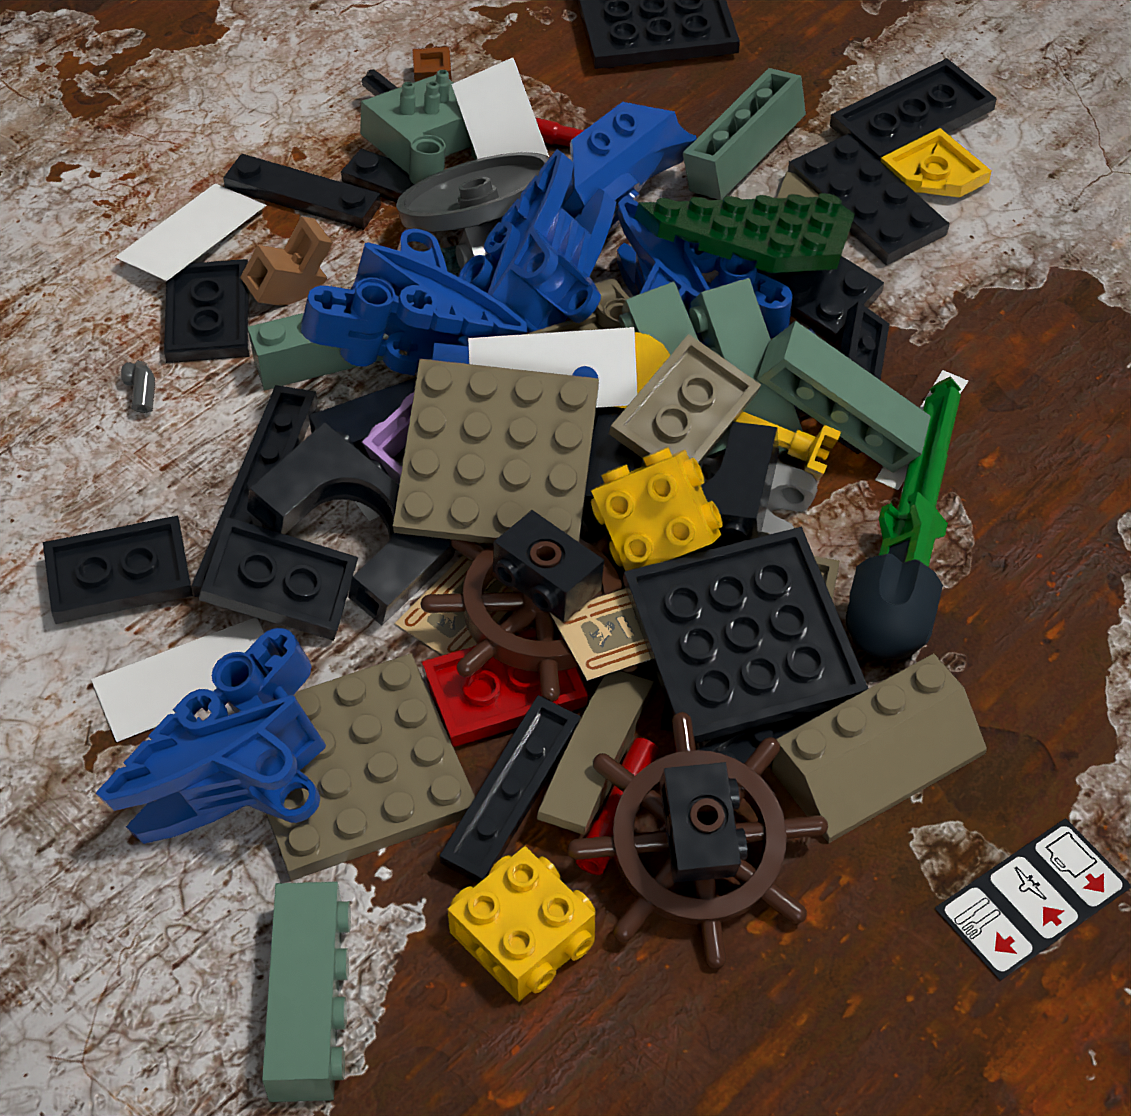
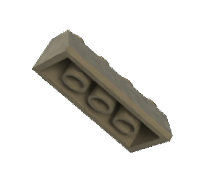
M933 653L776 739L780 744V751L773 759L771 771L807 816L819 815L827 820L828 830L822 836L830 843L985 755L987 747L964 687Z

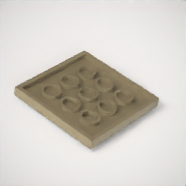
M420 359L394 515V533L494 544L497 538L533 510L579 542L599 378Z
M412 653L297 691L293 695L325 742L326 747L300 770L313 782L319 791L320 803L315 813L308 819L298 823H290L266 814L290 881L462 820L475 796ZM298 788L291 791L285 798V808L295 810L303 806L309 796L308 790Z

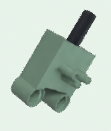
M370 69L367 71L366 76L362 78V86L375 96L361 101L360 134L406 171L413 184L445 169V156L471 147V156L475 160L477 159L451 85L454 82L449 79V73L446 70H439L437 75L414 83L405 82L402 87L398 88L375 69Z

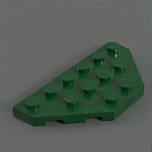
M821 193L818 197L790 194L787 198H772L766 195H758L756 199H740L734 196H726L723 200L693 197L690 201H674L667 198H659L656 202H638L634 218L656 237L674 242L677 235L685 241L699 243L698 250L729 260H731L734 253L740 258L757 261L755 267L757 269L770 273L837 269L855 214L841 204L840 198L831 194Z

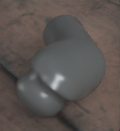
M137 360L136 363H125L121 369V379L125 385H133L131 409L141 413L153 411L155 394L154 374L144 361Z

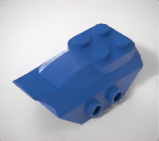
M621 102L571 140V161L574 163V167L561 208L575 219L578 214L581 215L582 209L598 189L605 191L617 202L612 224L608 232L610 233L620 224L618 219L619 201L624 196L636 201L640 196L639 192L649 178L682 163L684 160L683 152L697 139L696 135L688 133L680 126L675 111Z

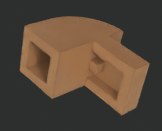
M301 216L285 248L257 245L240 278L259 303L273 305L293 304L307 298L310 290L323 285L326 281L327 276L321 270L320 265L327 256L333 242L315 218Z

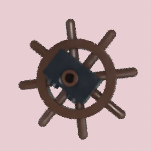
M531 510L486 549L477 542L451 539L452 547L472 561L465 576L463 593L428 594L421 599L420 605L426 613L463 612L466 626L478 645L458 662V673L463 677H470L493 657L516 669L539 672L541 697L551 702L556 701L560 695L558 672L572 669L579 665L565 639L555 641V621L551 614L562 622H566L589 600L622 590L619 575L607 558L611 554L609 543L612 539L609 532L593 545L581 539L578 542L544 517ZM494 578L514 591L484 593ZM494 611H516L500 626L488 613ZM531 626L536 630V641L517 635L526 627ZM638 664L623 668L622 670L633 672L637 669Z
M679 712L672 719L676 753L657 759L642 769L636 776L605 753H600L594 757L593 768L623 791L614 816L612 836L572 840L568 844L567 852L575 860L614 856L622 880L636 897V900L614 927L613 933L617 940L621 942L629 941L652 912L674 922L687 925H701L706 963L710 968L719 969L726 962L721 923L744 914L761 899L790 922L800 924L805 921L807 917L806 908L777 886L774 881L784 860L786 839L821 836L827 832L828 822L819 815L784 819L777 798L768 784L760 777L780 751V744L775 738H765L748 760L742 763L721 753L696 750L691 717L685 712ZM659 787H660L661 795H659V794L655 791V790L658 789ZM742 798L751 806L758 821L735 824L733 810L739 809ZM642 806L664 823L666 830L634 833V822L640 807ZM763 841L761 860L758 868L755 869L745 861L747 859V843ZM669 851L668 860L654 877L647 872L638 856L641 853ZM733 877L742 884L735 891L717 897L715 879ZM694 881L697 899L681 896L670 891L675 883Z

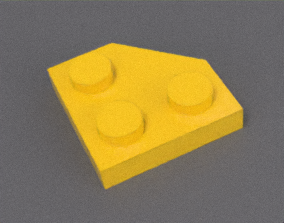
M941 128L881 157V162L917 193L960 198L989 183L992 170Z

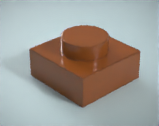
M449 47L413 49L415 82L437 75L439 70H446L449 73V79L452 81Z

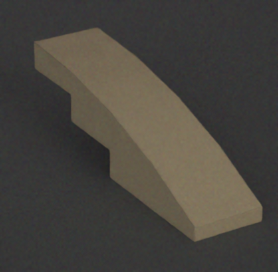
M619 670L605 674L577 725L539 808L538 820L583 835L586 833L613 785L593 768V759L596 755L605 753L618 763L621 761L634 738L636 723L651 698L654 681Z

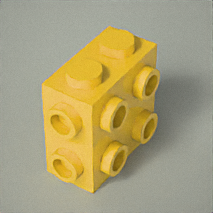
M669 447L643 457L645 466L631 472L627 464L610 470L601 475L604 483L591 490L594 497L591 500L594 515L600 524L606 525L612 539L609 543L612 557L619 567H624L625 571L677 558L710 545L721 536L719 528L723 524L719 510L713 501L707 502L701 485L704 484L702 470L695 458L689 459L685 449L675 454H671Z
M526 846L512 857L507 855L498 860L485 879L474 888L469 886L461 890L447 909L450 933L518 1002L530 992L536 994L544 990L554 979L557 969L570 958L575 961L585 955L595 940L596 911L591 901L581 891H571L560 880V875L555 866L543 856L537 858Z

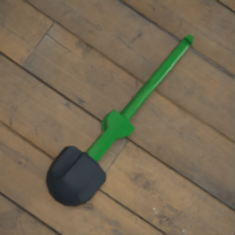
M951 376L939 381L929 389L932 395L926 398L923 411L931 417L922 455L908 464L898 508L896 509L891 503L881 508L879 524L883 541L879 556L869 557L857 565L853 578L845 625L857 647L879 660L906 659L925 646L932 635L943 584L937 574L929 568L935 539L945 536L948 525L936 509L961 397L959 392L961 388Z

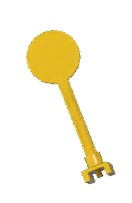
M635 332L638 394L669 358L670 354L665 346L652 336ZM614 406V407L626 408L627 406ZM742 412L735 421L777 427L779 446L789 450L787 454L805 461L804 471L812 474L817 481L823 476L827 465L815 461V458L818 457L826 460L830 452L820 448L821 444L833 448L841 434V431L826 425L823 426L817 437L798 429L795 433L746 412Z

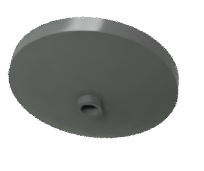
M533 152L500 154L465 162L433 174L407 189L397 200L396 207L401 223L408 229H421L431 232L470 228L501 219L516 199L520 200L521 193L532 179L539 175L540 169L550 157Z

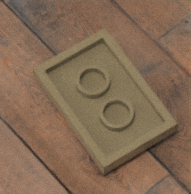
M688 334L614 421L608 434L641 458L669 447L671 454L685 449L689 459L695 458L700 465L732 426V422L736 421L758 394L761 384Z

